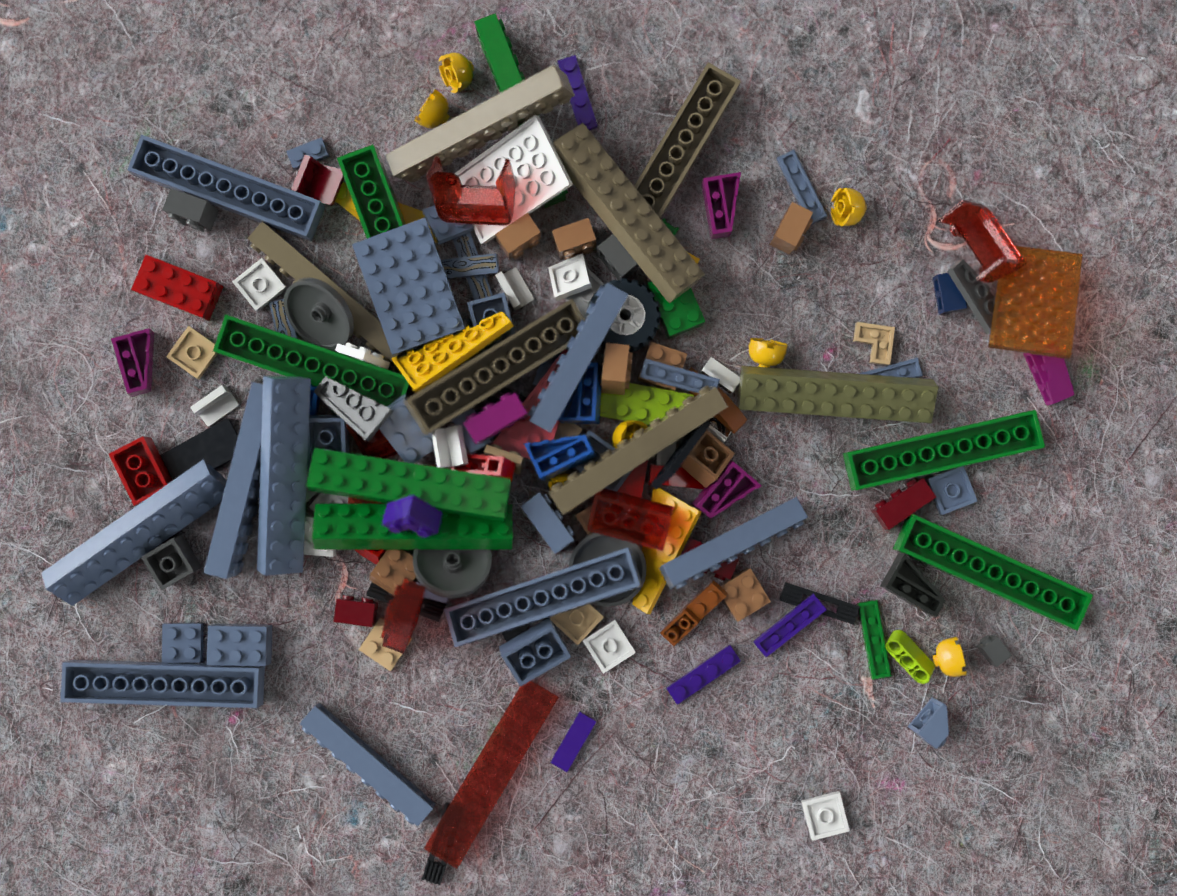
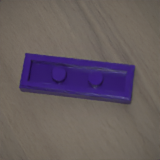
M579 711L550 763L568 772L594 727L596 720Z

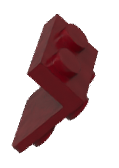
M304 155L291 190L317 199L325 205L332 206L336 201L344 181V176L341 169L323 165L313 157Z

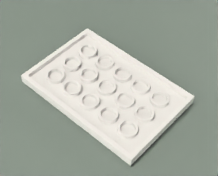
M538 115L531 117L449 177L481 244L488 243L496 237V233L526 213H532L573 185Z

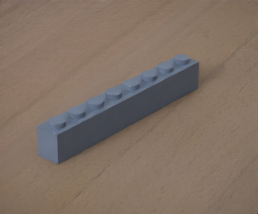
M610 283L605 284V286L601 285L596 293L598 298L595 304L591 302L586 311L588 313L586 320L582 319L576 328L579 331L575 338L572 336L566 346L569 350L566 355L562 354L557 362L559 365L557 371L551 372L547 379L550 382L546 389L542 388L537 397L540 401L537 406L533 405L528 413V416H530L528 421L550 433L628 297L627 293Z
M797 497L663 564L659 570L669 588L676 587L678 590L687 585L686 581L692 578L696 581L705 576L703 572L709 569L713 572L721 568V563L727 561L729 564L738 559L737 555L742 552L746 555L755 550L754 546L760 544L762 547L771 542L770 538L774 536L780 538L787 534V529L793 527L795 530L803 526V521L808 516Z
M320 703L315 705L300 722V725L303 726L302 730L306 734H312L321 747H327L336 760H342L351 773H357L366 786H372L376 790L375 793L380 798L387 799L395 811L402 812L410 824L419 826L434 808L435 803Z

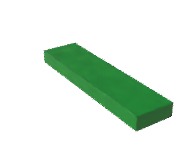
M878 600L859 602L857 605L860 606L858 611L871 679L892 677Z

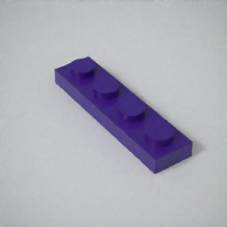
M576 56L557 60L559 69L567 75L575 94L574 97L570 98V104L577 126L584 123L589 131L598 128Z
M813 593L753 642L763 655L768 657L827 609Z
M727 645L667 686L666 689L678 705L741 662L732 647Z

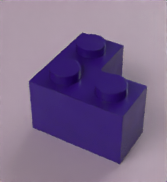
M413 494L387 503L382 525L389 528V531L393 533H400L411 529L418 536L427 538L438 534L443 512Z

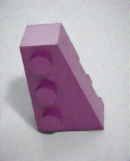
M741 172L703 178L701 186L710 239L729 237L732 232Z
M148 328L111 338L127 394L134 397L151 392L154 332Z
M1059 339L1023 354L1046 406L1075 395Z
M509 392L500 397L501 401L495 405L492 402L483 407L484 411L478 415L475 412L465 418L467 421L464 422V425L476 445L493 437L501 430L513 426V423L518 420H524L528 417L516 393L511 395Z
M729 461L717 480L704 488L691 504L711 519L730 507L734 502L744 498L753 490L760 488L761 485L735 462Z

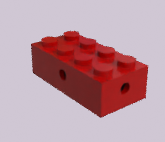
M145 255L131 290L210 321L224 286L203 276Z

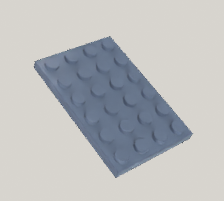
M426 218L352 244L392 355L465 329Z

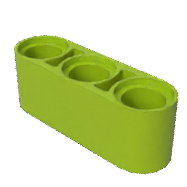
M893 631L886 642L887 651L916 682L920 684L928 683L935 670L934 663L904 631Z

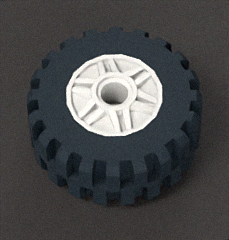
M621 278L617 281L615 279L609 283L627 293L628 297L600 345L604 347L603 349H605L606 343L629 345V352H634L646 346L655 337V333L660 326L661 312L658 311L660 305L658 301H654L653 297H655V294L653 292L650 293L645 284L640 285L637 280L629 281L627 278ZM596 293L591 298L589 305L591 304V302L595 304L598 296H596ZM620 313H624L627 317V320H622L620 318Z

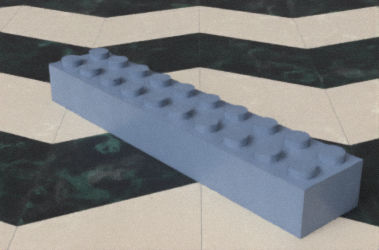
M144 135L140 136L127 169L138 178L201 198L214 206L260 223L263 221L270 227L311 242L325 209L323 203L317 199Z
M263 376L257 571L265 576L303 573L311 379L305 377Z
M252 382L204 569L205 574L224 579L241 573L244 562H242L243 554H246L248 550V543L246 542L248 535L250 536L253 530L252 519L258 511L256 503L260 490L262 383Z
M203 459L41 572L45 589L71 606L75 605L135 563L142 556L222 502L227 480Z
M625 548L446 608L444 612L455 647H460L642 587L643 583L632 549Z
M69 660L62 662L60 702L258 708L263 705L265 666Z

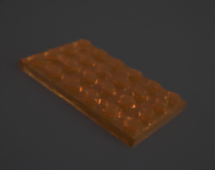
M1003 244L988 348L1070 359L1083 254Z

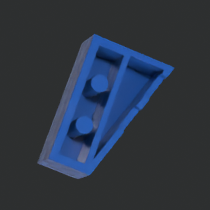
M590 363L558 418V421L562 424H600L602 366L599 363Z
M586 435L524 443L539 478L544 482L597 456Z

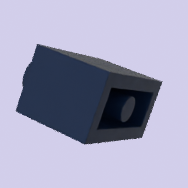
M948 273L937 274L932 278L939 315L961 312L967 309V302Z

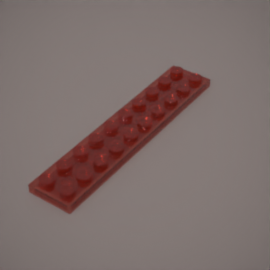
M532 680L519 687L424 846V850L458 869L559 696Z

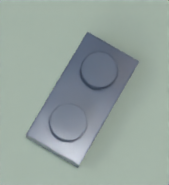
M322 137L286 151L294 170L300 168L304 155H309L317 161L330 157Z

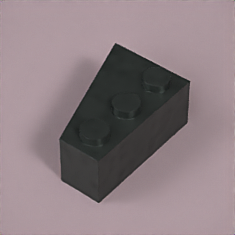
M898 553L880 586L926 614L937 617L946 600L921 574V571L914 566L906 554Z

